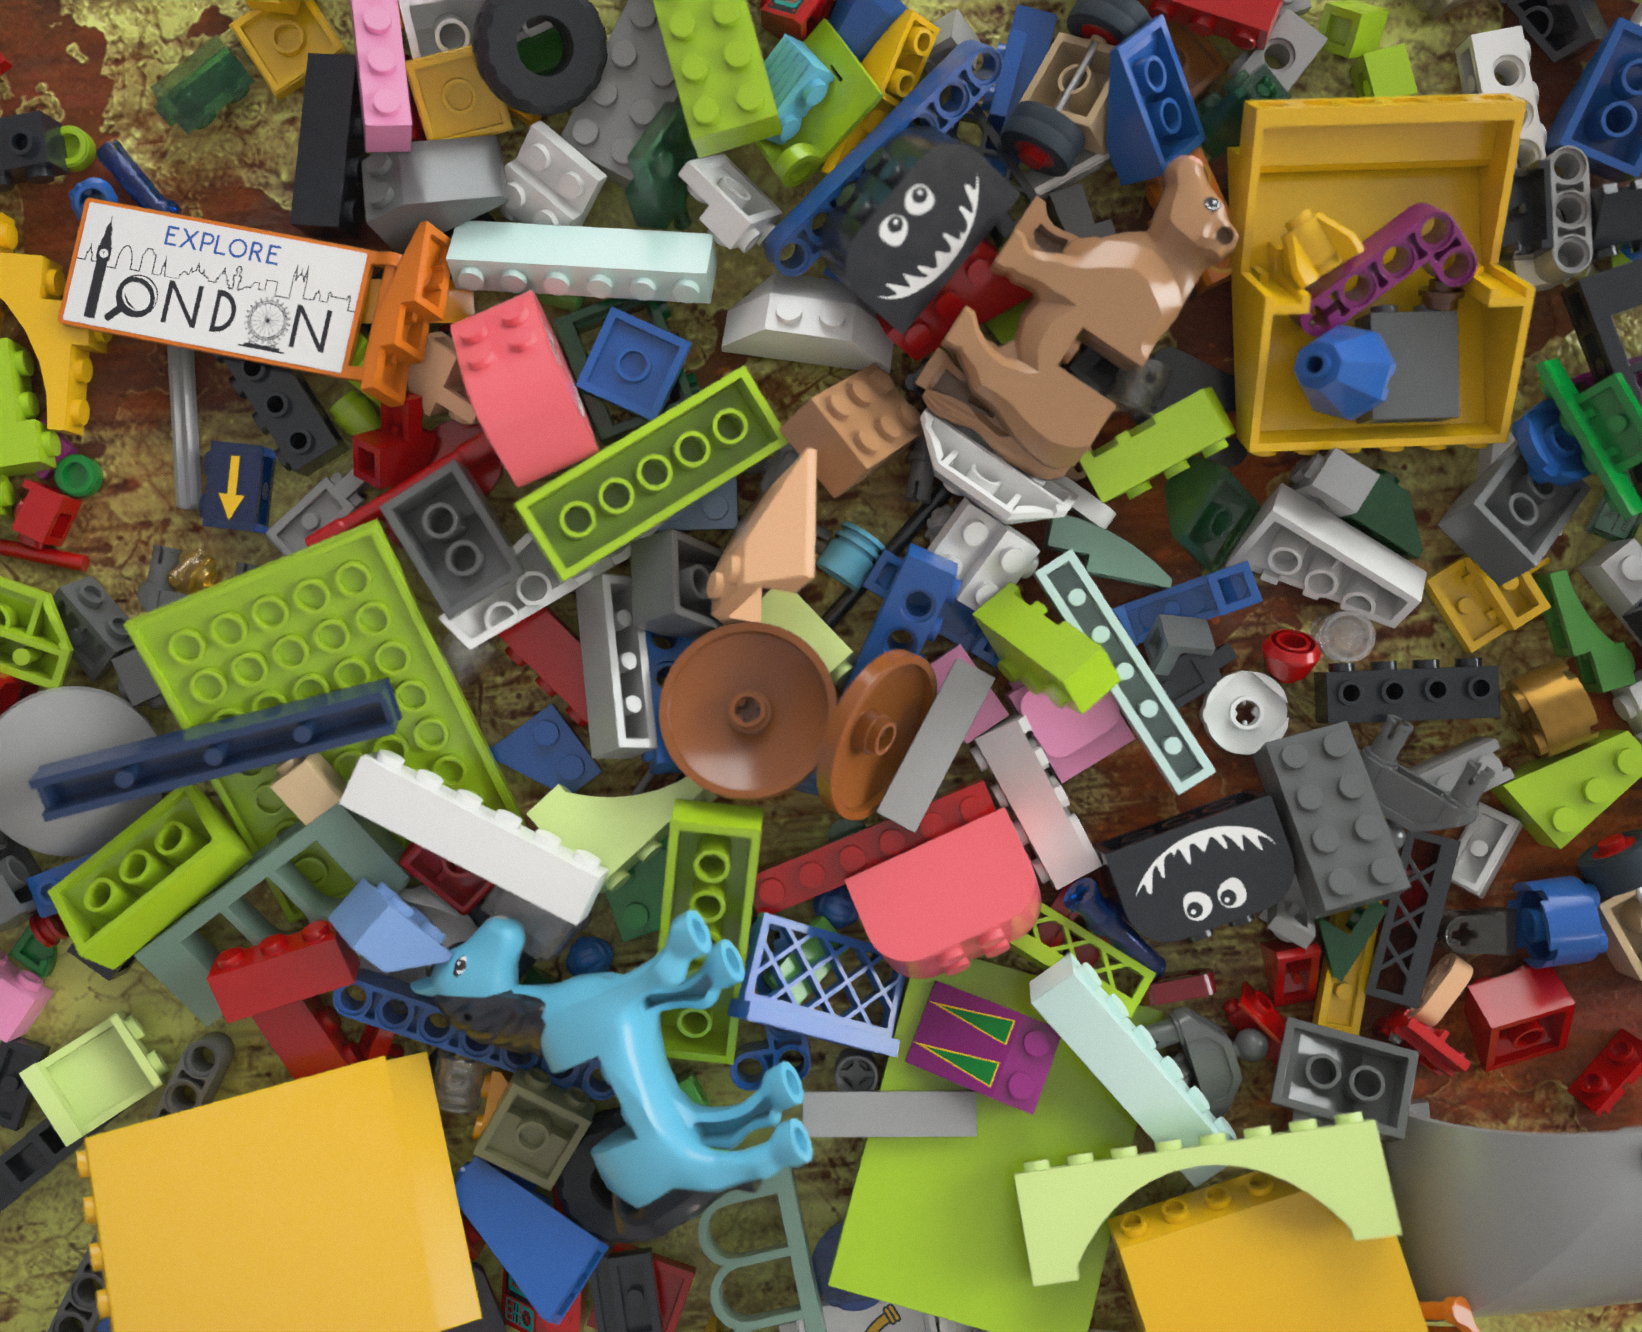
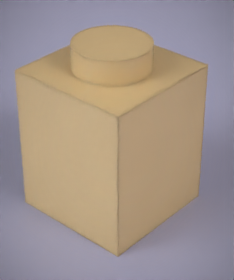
M318 752L279 762L275 766L278 772L270 788L307 826L341 800L347 783Z

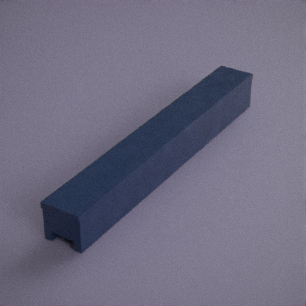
M388 677L40 765L28 783L31 790L37 789L45 808L42 817L47 822L393 734L396 732L399 720H402V715L390 678Z

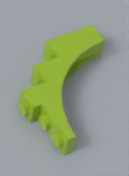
M0 338V520L13 518L12 505L15 503V491L8 477L32 474L43 470H55L57 466L55 456L61 454V443L57 433L47 429L46 424L35 418L39 415V403L32 392L31 375L34 374L32 356L25 347L9 338Z

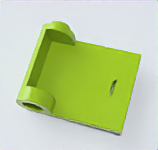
M825 18L803 42L834 75V81L829 83L826 96L821 102L808 110L807 116L802 118L799 131L794 137L786 140V143L780 145L766 139L753 142L786 187L797 186L811 177L885 96L829 20ZM835 70H836V71L838 72V74L841 76V78L843 79V81H841V79L838 77V75L836 74Z

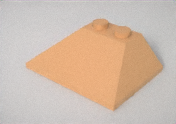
M807 448L740 518L715 570L710 574L707 583V596L712 598L711 615L723 625L743 622L761 623L762 587L796 593L814 578L815 449Z

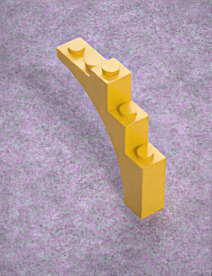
M0 212V298L8 305L26 331L38 358L47 396V429L66 435L83 436L84 425L88 423L90 416L86 395L87 383L91 381L93 375V365L89 355L90 352L107 353V342L111 340L112 335L65 326L58 322L62 302L60 296L63 295L66 285L65 276L62 272L63 266L45 256L14 254L13 249L18 244V231L15 226V220Z

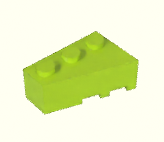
M1211 386L1203 388L1153 415L1151 419L1135 428L1122 432L1115 436L1114 440L1091 452L1089 450L1084 453L1079 461L1102 503L1125 493L1129 500L1153 488L1149 480L1164 473L1168 480L1190 468L1187 459L1202 452L1206 459L1229 446L1225 438L1236 433V430Z
M1009 582L972 614L1000 659L997 663L999 670L1010 682L1015 683L1019 681L1033 694L1039 695L1042 693L1059 708L1066 706L1083 715L1122 681L1101 645L1065 620L1059 625L1044 616L1048 612L1046 606L1039 601L1030 606L1022 598L1020 588Z
M1602 729L1598 731L1599 736L1596 739L1548 759L1540 758L1536 761H1529L1519 765L1520 768L1512 771L1515 778L1490 789V791L1515 819L1522 823L1524 829L1538 844L1561 850L1642 777V745L1628 730Z

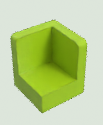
M1358 0L1325 3L1318 31L1327 37L1328 40L1321 49L1346 58L1361 57L1365 53L1378 50L1390 10Z

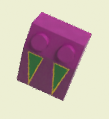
M935 980L904 1062L1033 1115L1061 1036L1049 1024Z

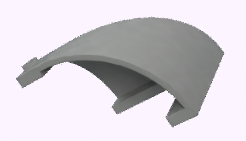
M1423 1098L1411 1099L1405 1138L1395 1142L1385 1141L1388 1177L1402 1233L1397 1235L1418 1301H1444L1445 1298L1450 1296H1462L1467 1299L1471 1306L1473 1319L1642 1302V1126L1620 1128V1131L1592 1133H1536L1485 1129L1431 1119L1429 1102ZM1425 1320V1322H1443V1321H1446V1320Z

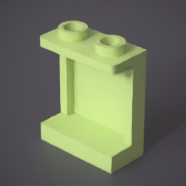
M123 1011L116 1012L109 1019L19 1073L66 1147L168 1082L164 1076V1073L169 1071L167 1064L157 1050L149 1053L140 1039L146 1033L133 1014L126 1017Z

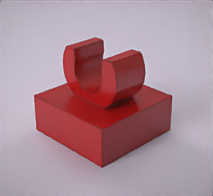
M365 1024L358 1044L365 1060L382 1056L386 1058L387 1054L393 1058L403 1057L405 1053L403 1047L400 1044L392 1043L393 1038L399 1034Z

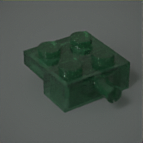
M665 101L627 156L634 178L624 192L636 226L666 230L673 220L676 229L684 230L692 224L686 206V199L690 195L687 190L688 184L678 174L688 161L699 158L690 137L681 102Z

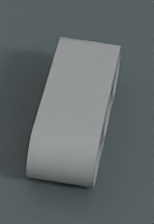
M1575 146L1560 147L1543 159H1550L1554 248L1534 259V267L1539 278L1547 283H1559L1580 273L1588 267L1592 260L1589 163L1584 152ZM1554 165L1562 169L1564 179L1557 176ZM1556 208L1563 211L1566 223L1559 220L1556 215ZM1558 251L1564 253L1567 257L1568 267L1560 263Z

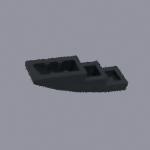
M125 1110L67 1147L48 1118H45L26 1133L25 1137L0 1156V1213L81 1148L85 1138L98 1134Z

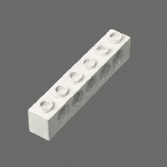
M1522 25L1470 35L1455 50L1463 94L1509 93L1526 100L1517 159L1520 161L1521 168L1527 167L1530 163L1537 160H1543L1546 158L1547 133L1545 126L1540 123L1537 109L1539 90L1537 84L1532 81L1529 66L1531 47L1529 42L1524 39ZM1494 72L1500 74L1505 79L1506 86L1496 81ZM1556 208V215L1563 222L1561 211L1559 208ZM1558 251L1560 263L1568 267L1567 257L1564 253ZM1534 260L1499 261L1498 263L1536 288L1535 292L1552 289L1569 280L1568 278L1555 284L1543 281L1535 272Z

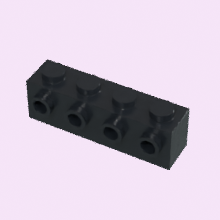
M308 53L290 224L312 237L357 239L358 228L364 218V208L361 202L363 191L361 161L366 159L367 152L365 148L356 55Z
M40 110L0 118V192L11 191L14 189L15 184L25 182L48 184L53 182L56 176L70 174V169L65 161V158L68 157L64 136L61 135L60 128L62 124Z
M212 354L219 363L223 364L225 362L233 374L229 378L232 387L242 399H249L256 412L252 413L253 420L266 436L271 434L278 445V448L274 450L275 454L289 472L294 470V472L308 477L350 450L301 371Z
M1455 658V667H1440L1439 659L1412 660L1413 668L1397 669V661L1370 662V670L1355 671L1354 662L1328 663V672H1314L1316 723L1337 724L1348 721V723L1385 722L1386 717L1390 714L1402 718L1401 721L1500 717L1499 666H1482V658Z

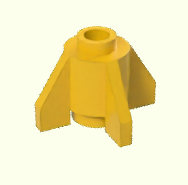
M1309 209L1284 223L1288 232L1280 237L1283 245L1284 273L1297 282L1300 289L1307 287L1320 276L1365 250L1355 233L1326 217L1322 211L1312 216Z

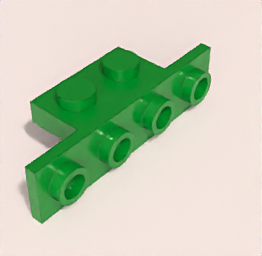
M1559 358L1545 360L1535 365L1540 375L1537 378L1540 389L1549 399H1554L1562 413L1559 416L1561 425L1571 437H1576L1584 451L1582 453V460L1586 468L1593 475H1598L1606 489L1604 497L1608 506L1614 513H1620L1623 520L1642 513V501L1625 473L1630 468L1642 463V408L1621 372L1611 375L1579 394Z

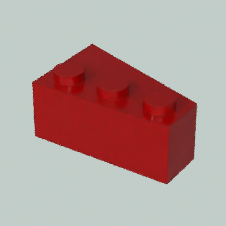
M984 238L903 335L878 313L876 316L886 336L917 361L934 352L937 348L942 347L940 346L941 342L966 306L975 311L977 322L980 326L1033 295L1023 287L1010 284L1007 276L996 275L989 270L1000 251Z

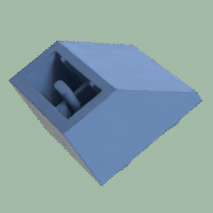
M363 877L327 918L352 949L384 973L448 962L453 956V953L442 943L447 936L432 924L433 921L415 906L410 907L401 899L402 897L383 881L375 887Z

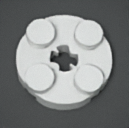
M1243 670L1234 671L1223 675V678L1216 682L1217 685L1206 692L1199 712L1200 720L1208 737L1221 749L1230 753L1250 755L1256 753L1264 743L1281 739L1284 736L1289 721L1286 703H1288L1287 697L1281 686L1266 674ZM1247 700L1254 706L1251 714L1255 718L1249 724L1246 720H1243L1242 724H1240L1235 718L1238 714L1235 709L1240 702L1242 705H1246Z

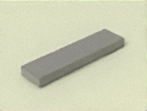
M959 658L955 659L885 792L876 813L914 833L916 832L996 679L995 677Z
M974 1090L803 1091L802 1124L809 1137L977 1136L976 1091Z

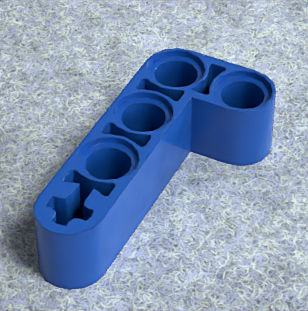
M778 913L772 914V915H775V916L782 917V916H781L780 914H778ZM758 915L753 919V921H752V923H751V926H750V932H749V945H750V946H751V942H752V938H753L754 929H755V925H756V921H757ZM770 925L771 930H779L775 934L773 943L774 950L777 952L787 945L788 942L780 927ZM765 970L758 974L756 981L758 993L762 996H766L773 991L762 978ZM765 1026L767 1039L743 1044L735 1051L734 1065L730 1067V1075L733 1082L738 1088L745 1091L758 1090L762 1086L765 1072L782 1063L780 1057L788 1050H796L803 1055V1062L794 1067L800 1080H803L811 1068L809 1037ZM754 1058L761 1064L762 1069L757 1074L748 1075L740 1069L739 1063L743 1059Z

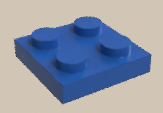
M611 306L575 386L645 420L652 421L662 414L692 348V343Z

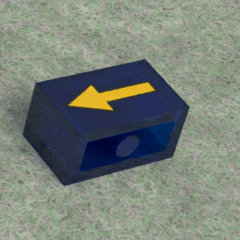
M211 440L210 451L206 452L203 463L204 473L207 476L206 493L202 494L199 502V514L203 518L202 526L218 530L266 534L269 528L276 462L274 450L260 445Z

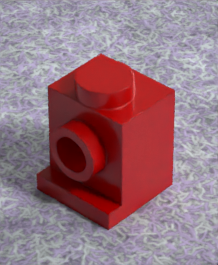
M25 479L21 487L28 489L29 492L18 503L14 513L16 520L11 528L19 533L16 539L37 549H43L44 544L62 547L83 501L45 483Z

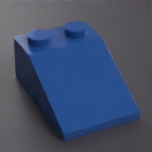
M1163 14L1154 17L1110 50L1106 146L1110 154L1111 164L1116 170L1122 186L1163 176L1164 170L1172 160L1180 155H1189L1207 139Z
M1621 17L1615 20L1559 109L1547 134L1546 154L1550 155L1560 147L1575 146L1587 156L1590 173L1617 184L1639 178L1642 171V26Z

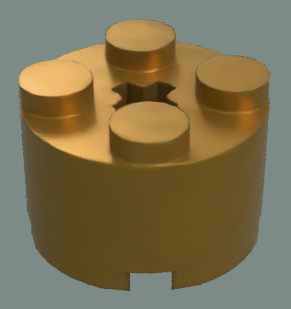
M1555 660L1506 681L1505 689L1500 690V702L1508 714L1515 713L1521 728L1515 730L1521 747L1526 753L1535 751L1537 755L1544 759L1596 739L1599 736L1598 731L1590 730V726L1598 723L1593 705L1578 678L1568 680L1562 673L1563 670L1569 667L1561 660Z

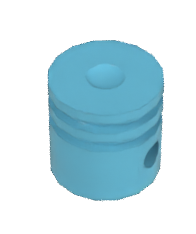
M843 521L841 524L843 530L838 529L835 536L837 539H831L817 560L816 565L839 583L858 592L874 566L872 562H877L880 557L878 553H882L886 547L864 529L849 521Z

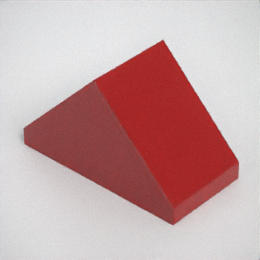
M1279 938L1259 942L1273 1006L1279 1007L1315 999L1321 949L1318 943L1312 941L1304 949L1294 942H1285Z

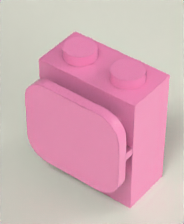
M1019 681L1015 683L1009 682L1012 690L1004 694L1013 711L1026 716L1032 728L1027 734L1030 738L1033 737L1037 744L1042 747L1049 761L1048 768L1060 783L1066 782L1136 739L1120 714L1118 704L1110 691L1083 715L1066 706L1059 708L1042 693L1039 695L1033 694Z

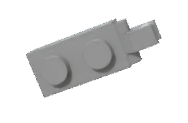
M353 469L345 477L340 472L335 473L332 477H325L275 523L265 535L284 556L307 547L304 538L335 519L343 518L358 509L366 501L360 494L371 484L354 476Z

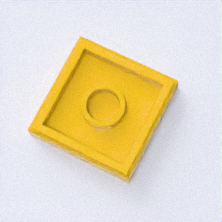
M302 0L297 15L252 9L229 24L279 101L305 85L308 53L350 55L315 0Z
M472 44L405 61L406 74L427 140L490 136L514 130L507 104L498 99L489 90V87L477 70Z

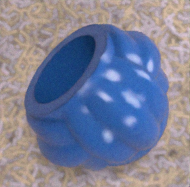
M90 177L81 183H77L68 196L71 201L70 207L79 221H81L87 198L119 202V198L112 186L106 180L98 177Z
M846 884L820 894L813 900V909L816 915L825 916L835 930L837 928L844 929L859 919V914Z
M580 936L571 945L570 951L567 954V970L573 976L609 972L614 959L613 948L606 940L596 938L595 936Z

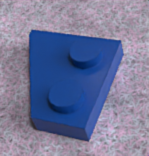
M554 703L550 704L491 748L496 761L551 789L560 784L568 788L572 793H575L604 771L597 760L592 759L591 752Z

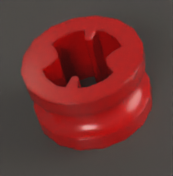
M35 913L29 919L32 933L45 947H55L59 944L60 939L65 940L70 937L59 913L45 918L40 917L39 913Z

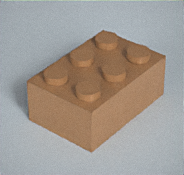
M876 362L810 398L779 429L799 455L807 448L816 450V476L834 499L896 459L924 434L920 413L905 400L894 386L890 375L882 370Z

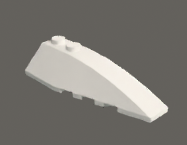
M668 519L656 525L647 532L643 533L634 540L652 535ZM527 532L513 546L526 571L524 575L456 618L448 620L445 613H443L438 619L471 650L628 559L631 556V541L561 584L529 532Z

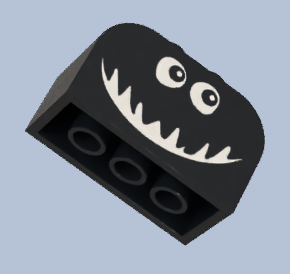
M930 126L907 128L896 134L884 148L876 150L865 164L866 170L859 179L841 191L836 200V207L825 220L820 234V251L828 269L902 335L1021 195L978 152Z
M1249 788L1092 845L1103 865L1099 867V871L1112 905H1114L1122 918L1147 938L1159 942H1175L1188 938L1189 942L1199 941L1213 935L1212 929L1227 923L1230 927L1247 924L1255 919L1254 913L1268 909L1278 903L1288 892L1294 877L1293 855L1271 795Z

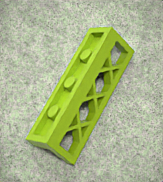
M1042 903L1040 914L1044 918L1037 919L1031 928L1033 937L1026 933L1021 938L1010 942L1009 949L1043 971H1046L1064 958L1058 951L1067 949L1068 954L1071 953L1076 958L1074 948L1090 944L1098 949L1103 968L1095 969V972L1097 974L1105 973L1107 981L1106 983L1101 980L1100 987L1108 996L1115 994L1123 1002L1129 1013L1128 1018L1131 1019L1156 973ZM1053 921L1061 926L1066 944L1052 948L1043 944L1040 940L1037 925ZM1070 933L1082 939V941L1072 943ZM1107 956L1120 964L1110 966ZM1127 967L1142 977L1131 997L1116 989L1112 970Z

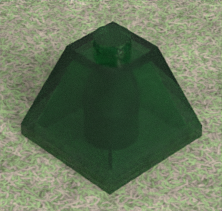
M1194 455L1187 459L1190 468L1170 478L1164 486L1172 538L1209 574L1221 570L1259 512L1261 505L1227 467Z

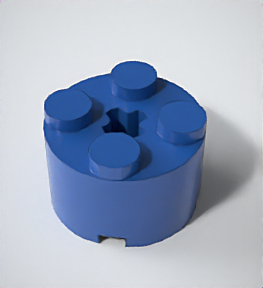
M1575 876L1520 882L1513 886L1511 891H1518L1516 900L1508 901L1509 926L1517 949L1526 948L1531 958L1524 959L1529 966L1539 969L1589 962L1595 959L1598 953H1605L1607 951L1608 938L1600 923L1598 913L1600 895L1596 886L1591 883L1584 884Z

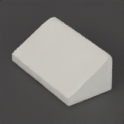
M1082 149L1071 170L1065 176H1049L1034 169L1024 173V176L1037 196L1045 200L1049 193L1067 188L1104 168L1110 159V154L1107 151L1104 156Z
M1479 802L1477 818L1473 823L1465 827L1458 840L1461 841L1451 883L1483 899L1523 825L1519 820Z

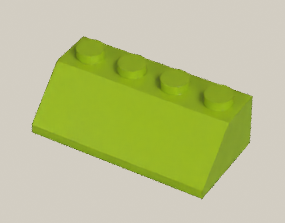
M193 784L173 790L51 888L48 893L79 955L115 970L251 860L253 856L236 827Z

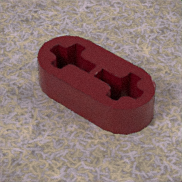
M1194 968L1155 975L1139 1005L1155 1006L1212 995L1217 992L1213 969ZM1141 978L1133 982L1134 990Z

